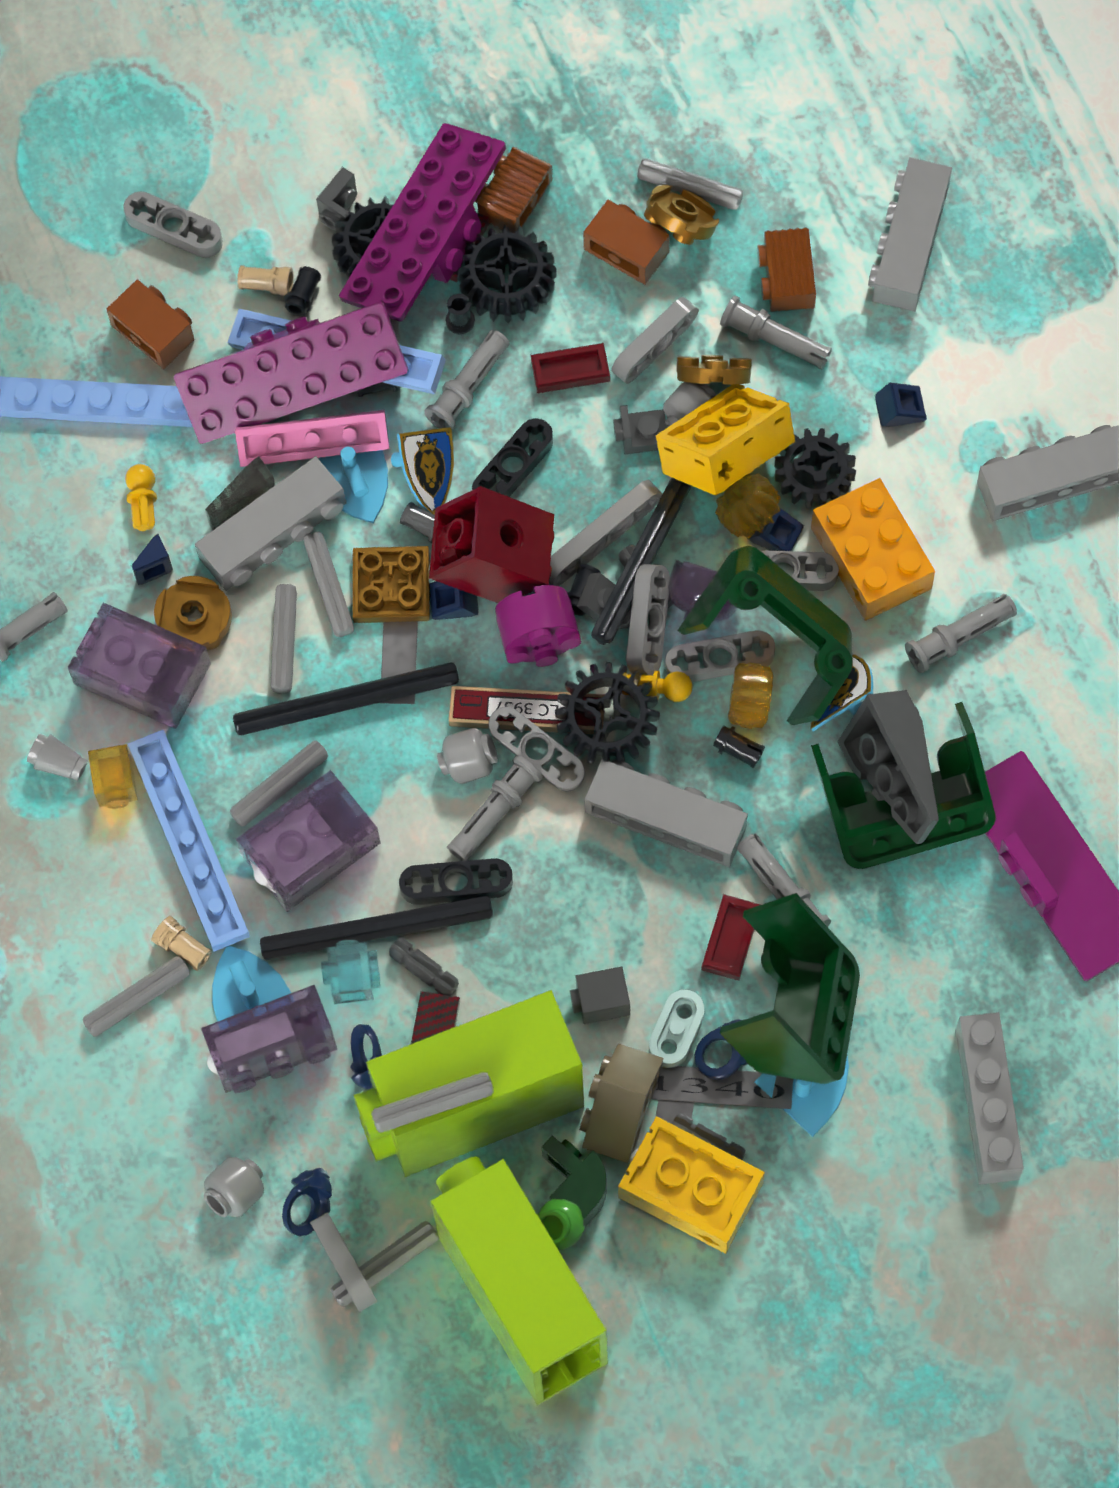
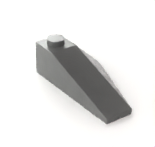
M907 690L868 694L837 742L852 772L860 780L866 779L873 786L872 795L878 801L885 800L889 804L892 817L916 844L923 843L939 820L923 721Z

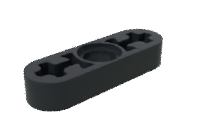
M539 418L529 419L524 422L475 478L472 490L480 486L491 489L497 482L495 474L497 473L501 480L496 485V492L510 497L551 450L553 432L549 423ZM541 432L543 441L535 440L529 446L528 455L525 449L530 443L529 434L531 433L536 436ZM509 457H517L522 460L523 467L517 472H508L504 470L502 463Z
M498 858L413 865L406 868L399 878L402 897L414 905L455 902L482 896L499 898L506 895L513 885V873L510 865ZM493 870H499V875L506 877L500 879V885L492 886L491 880L488 879L478 880L479 888L474 889L472 871H478V879L489 878ZM459 872L466 876L468 881L463 889L453 891L447 888L445 880L451 873ZM439 874L438 882L441 892H435L434 884L423 885L419 893H414L413 888L406 885L413 884V878L421 877L422 883L425 884L434 883L433 875Z

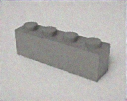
M909 157L906 171H898L894 191L899 192L897 202L890 201L885 223H889L891 226L888 234L881 233L877 248V254L882 255L880 266L873 264L868 281V286L874 287L872 302L916 311L949 189L952 167Z
M1102 425L1092 430L1090 434L1077 438L1073 435L1066 436L1056 441L1053 445L1043 448L1039 446L1029 447L1017 456L1007 459L996 457L980 466L977 484L992 522L1119 484V425L1113 427Z
M315 456L196 542L195 547L198 557L225 591L234 585L240 586L250 579L254 570L264 563L270 564L277 560L283 553V549L294 541H302L307 534L312 533L313 528L320 522L336 517L342 511L343 505L346 504L344 489Z
M601 760L584 799L585 813L729 868L737 851L736 848L747 827L748 813L742 812L743 809L737 804L729 801L718 803L706 798V795L698 789L692 787L681 789L671 785L669 780L661 775L650 773L647 776L634 771V768L628 763L620 764L617 760L612 762Z
M1000 1013L960 1016L956 1027V1036L979 1184L1019 1180L1024 1167Z

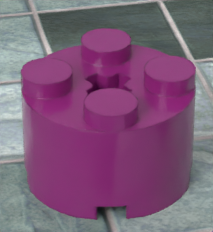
M554 585L534 587L535 594L524 597L520 590L505 597L496 605V621L508 663L535 662L538 667L550 666L558 661V655L581 644L578 626L567 591L562 587Z

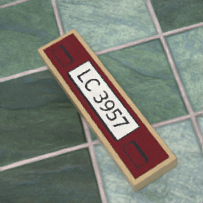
M452 686L449 726L489 729V719L495 710L501 707H512L544 732L558 733L556 726L564 720L555 717V709L566 706L561 705L557 697L559 694H571L569 692ZM588 693L583 697V700L586 701L587 698L600 699L605 694ZM576 710L575 720L584 734L594 735L595 723L591 719L586 718L583 712ZM600 710L599 712L601 713L602 728H603V726H604V712H603L602 710ZM510 716L508 719L500 717L497 720L500 729L517 730L513 725L515 720L513 716ZM527 726L524 728V731H532Z

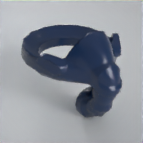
M737 1019V1020H733V1021H731V1022H729V1023H724L721 1027L726 1026V1025H729V1024H732V1023H735V1022H738V1021H741V1020H740V1019ZM721 1027L705 1035L698 1043L694 1054L695 1064L700 1073L714 1080L726 1079L736 1073L741 1065L748 1064L732 1047L731 1059L726 1065L720 1068H710L706 1065L704 1053L708 1045L717 1040L727 1041L720 1034Z
M358 1024L353 1028L351 1034L353 1063L350 1068L355 1073L351 1079L356 1085L367 1090L372 1088L366 1064L368 1060L363 1048L365 1034L369 1036L372 1043L373 1055L370 1060L382 1056L375 1031L367 1024Z
M323 1168L306 1170L291 1180V1184L295 1187L290 1191L285 1200L282 1220L285 1228L296 1236H305L313 1232L314 1229L310 1222L330 1212L329 1198L332 1196V1186L329 1181L330 1177ZM307 1195L311 1202V1211L305 1222L295 1225L291 1219L292 1205L299 1196Z

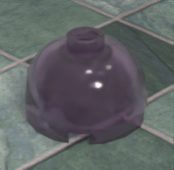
M676 560L670 575L669 595L674 606L685 613L683 618L685 620L717 571L683 561L682 563ZM727 600L713 622L729 619L738 608Z

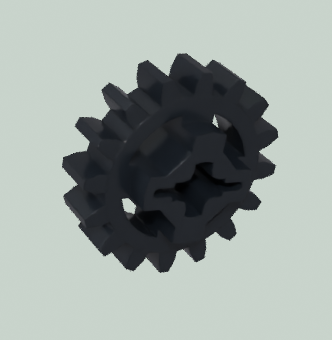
M808 428L804 429V438L800 439L794 434L795 442L779 453L781 456H775L774 467L778 469L775 471V482H783L781 484V494L784 495L792 492L791 503L793 504L799 502L800 499L806 500V509H810L813 502H819L821 506L826 504L827 499L834 500L840 497V491L846 494L849 493L851 490L850 481H855L856 469L853 467L855 466L856 457L855 455H848L850 444L847 442L838 445L839 434L834 433L830 438L825 437L824 428H820L817 436H812ZM803 452L800 458H795L799 453ZM837 478L833 483L827 485L830 479Z

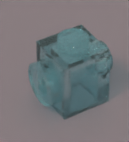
M343 940L337 942L335 947H327L328 961H321L323 984H331L334 1004L374 1000L373 988L381 987L377 950L368 951L367 943L359 944L357 940Z

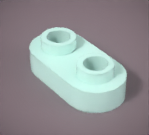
M690 990L676 991L668 997L649 1040V1053L664 1058L662 1067L673 1068L679 1066L688 1056L704 1019V1003L698 994ZM681 1008H687L692 1012V1015L689 1018L683 1019L677 1015V1012ZM671 1043L675 1045L676 1051L672 1054H666L661 1048L664 1044Z

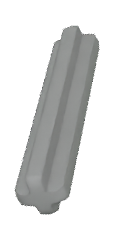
M647 158L641 161L638 168V178L656 185L672 186L671 190L682 192L685 189L700 196L705 201L733 210L738 209L743 198V191L739 188Z
M321 532L307 534L303 539L334 635L336 637L349 635L354 631L353 623L324 536Z
M279 584L275 592L271 689L275 693H289L292 690L297 601L296 587L292 584Z
M312 741L230 809L233 819L242 827L250 823L328 758L325 748L318 741Z
M179 956L174 957L84 1016L83 1023L93 1037L100 1035L188 977L190 974L189 968Z
M482 1072L375 1108L372 1111V1118L377 1131L384 1132L491 1096L493 1094V1085L487 1072Z
M424 1221L360 1266L359 1269L369 1287L372 1288L438 1240V1234L428 1221ZM342 1280L332 1286V1295L342 1307L353 1301Z

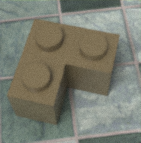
M619 1043L612 1057L604 1056L599 1074H595L589 1090L588 1097L595 1099L592 1109L586 1108L580 1125V1131L586 1133L582 1148L590 1151L594 1150L596 1153L626 1163L629 1162L630 1155L638 1142L646 1109L655 1092L664 1058Z

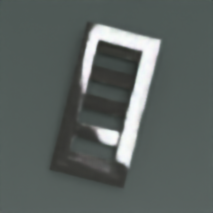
M259 456L247 465L205 509L212 530L275 486L273 475Z

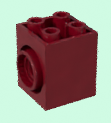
M482 486L436 507L429 579L496 603L520 590L524 596L535 591L534 587L549 585L552 572L550 563L552 543L554 541V514Z

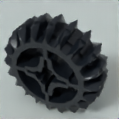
M370 196L368 206L365 207L356 201L354 205L355 213L348 211L349 220L336 222V234H333L331 239L332 246L334 247L332 254L333 259L337 262L339 272L341 274L346 273L347 280L361 259L355 253H360L361 257L363 256L393 206L389 204V199L384 196L381 203L376 204Z
M505 225L502 233L496 234L495 230L490 227L487 238L477 233L475 245L467 243L465 247L466 255H463L461 268H458L457 280L460 282V293L469 298L468 302L471 303V307L476 306L479 316L490 311V319L493 322L499 315H504L505 321L509 324L512 315L517 314L523 321L526 318V310L537 314L539 311L538 303L547 305L549 293H553L555 289L554 280L557 277V269L553 265L554 256L552 252H548L545 241L537 242V236L534 232L524 237V230L521 226L515 233H509V228ZM515 256H519L525 260L518 259ZM506 265H509V273H511L508 275V283H505V275H503ZM488 288L496 289V290H498L500 293L494 292V291H492V290H490V289H488Z
M606 662L604 673H599L596 664L590 665V677H587L584 672L579 670L576 672V678L580 684L577 685L572 681H566L565 688L571 695L559 694L557 697L558 702L566 706L555 709V717L564 720L556 726L558 733H568L563 739V744L567 747L578 743L573 751L574 756L577 758L582 756L586 750L589 751L587 756L588 764L592 765L596 761L597 755L602 756L604 762L610 761V756H616L617 761L621 764L625 762L624 753L627 751L632 758L636 759L639 757L636 744L646 749L650 746V741L644 734H657V727L649 722H655L660 719V712L650 709L658 704L657 696H646L652 690L649 682L637 686L641 680L639 672L633 673L630 678L626 677L628 670L626 665H621L617 674L612 673L613 667L611 662ZM609 687L604 697L583 700V697L589 692L598 688ZM622 691L628 693L636 702L640 711L639 719L632 717L629 711H626L619 705ZM613 700L614 717L616 718L612 719L610 717V721H605L602 728L601 713L599 711L602 710L605 713L604 708H610ZM576 710L583 712L586 718L591 719L595 723L592 739L585 735L577 725L575 720ZM614 730H633L621 740L604 742Z

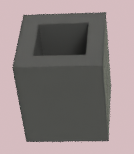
M622 966L575 975L576 989L570 990L571 1003L574 1013L581 1012L584 1024L630 1016V1000Z

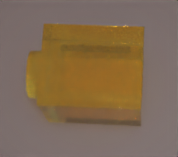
M127 744L88 751L94 794L100 807L106 806L110 809H118L127 806L131 801L138 800L132 758Z

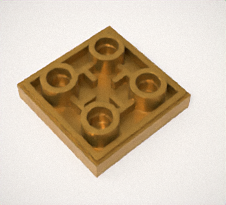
M429 546L353 548L354 623L430 621Z

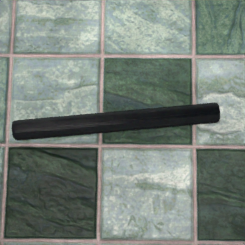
M671 477L591 632L592 638L597 640L599 644L612 643L632 604L636 572L641 565H652L692 487L691 485Z
M453 662L235 713L233 715V722L238 735L250 734L455 685L459 682L456 665Z
M488 896L411 909L262 937L260 939V948L265 960L490 919L493 916L492 905Z

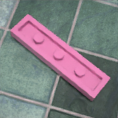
M385 410L238 427L235 429L240 467L312 459L315 456L317 458L340 455L344 447H352L355 453L387 450L390 447Z

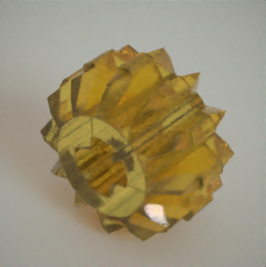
M759 473L755 475L748 474L728 487L724 494L716 499L718 507L715 513L719 521L731 534H734L736 537L744 535L749 539L755 531L762 533L765 525L774 523L772 516L781 510L778 505L781 497L766 477H762Z
M749 662V664L739 663L735 667L728 710V719L731 724L740 725V728L752 729V727L763 728L767 723L774 677L770 667Z

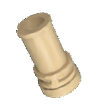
M241 265L238 271L237 284L238 288L242 290L270 291L271 294L285 296L286 293L291 292L293 287L294 272L292 267L264 269Z
M172 916L166 917L153 933L151 941L163 947L167 952H174L191 965L194 970H200L210 958L212 950L206 948L186 933V928L181 926Z

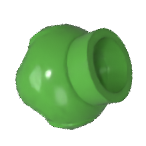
M552 1199L546 1202L537 1214L558 1250L567 1249L577 1243L585 1229L579 1206L564 1199Z

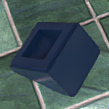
M889 382L876 393L875 401L882 427L900 426L927 420L920 386Z
M772 505L761 510L747 539L770 551H791L804 525L779 506Z
M156 534L132 564V570L138 585H143L173 570L169 555L159 534Z
M438 581L429 583L432 619L464 618L478 615L476 595Z

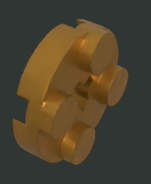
M659 185L652 190L644 212V217L648 221L661 225L673 232V237L686 245L693 244L694 239L706 240L712 237L719 223V218L714 220L713 216L716 211L707 201L685 189L682 190L680 195L670 192L672 186Z
M701 355V362H699V357L679 356L677 357V379L682 382L710 384V382L747 384L750 383L752 359L730 358L728 363L727 360H723L724 356Z
M186 576L176 580L177 584L172 585L168 590L165 588L159 594L154 607L155 622L163 641L172 644L178 650L186 652H199L205 649L212 650L217 648L222 638L227 634L232 620L231 606L227 596L219 589V585L205 577ZM196 606L199 613L203 614L202 617L196 621H188V618L183 616V613L190 612L192 607Z

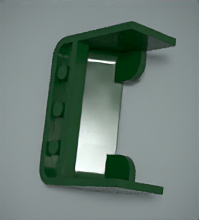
M753 546L735 549L728 555L677 631L682 635L708 629L727 600L741 610H751L761 605L816 651L814 666L817 676L787 719V722L791 725L817 721L821 718L852 670L851 629L844 620L759 549Z
M963 702L955 704L963 736L949 740L939 748L937 763L940 771L931 773L939 820L925 841L920 844H916L895 821L891 814V807L885 800L878 801L872 795V791H864L862 782L856 774L839 772L829 775L819 744L811 746L844 860L849 866L856 869L869 868L985 834L993 827L996 814L976 735Z
M797 893L744 910L743 918L765 940L761 955L762 967L778 983L774 1009L721 1027L720 1034L746 1060L748 1065L759 1073L819 1084H828L840 1080L845 1071L860 980L859 967L855 957Z

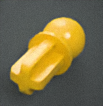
M136 464L128 469L125 476L126 485L131 490L126 498L127 502L131 504L132 525L134 529L146 531L153 529L155 526L153 503L157 500V494L151 490L155 484V474L149 466Z
M655 670L653 676L641 675V680L637 685L640 686L643 683L649 682L652 690L646 696H657L659 700L660 694H664L667 699L673 702L686 700L691 695L693 689L690 677L679 671L672 672L665 678H661L660 671ZM627 674L626 677L630 678L632 674ZM622 691V694L629 695L625 691Z

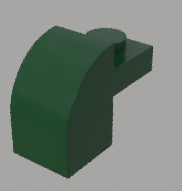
M552 1135L541 1147L542 1157L567 1179L553 1192L549 1200L564 1199L578 1205L582 1212L583 1225L586 1227L600 1212L606 1199L607 1179L605 1167L594 1150L581 1161L579 1158L582 1154L572 1143L566 1139L560 1142Z

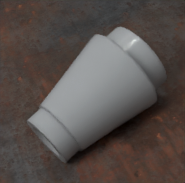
M39 734L27 757V762L33 764L35 770L72 778L76 781L80 779L88 760L82 758L51 734L48 737Z

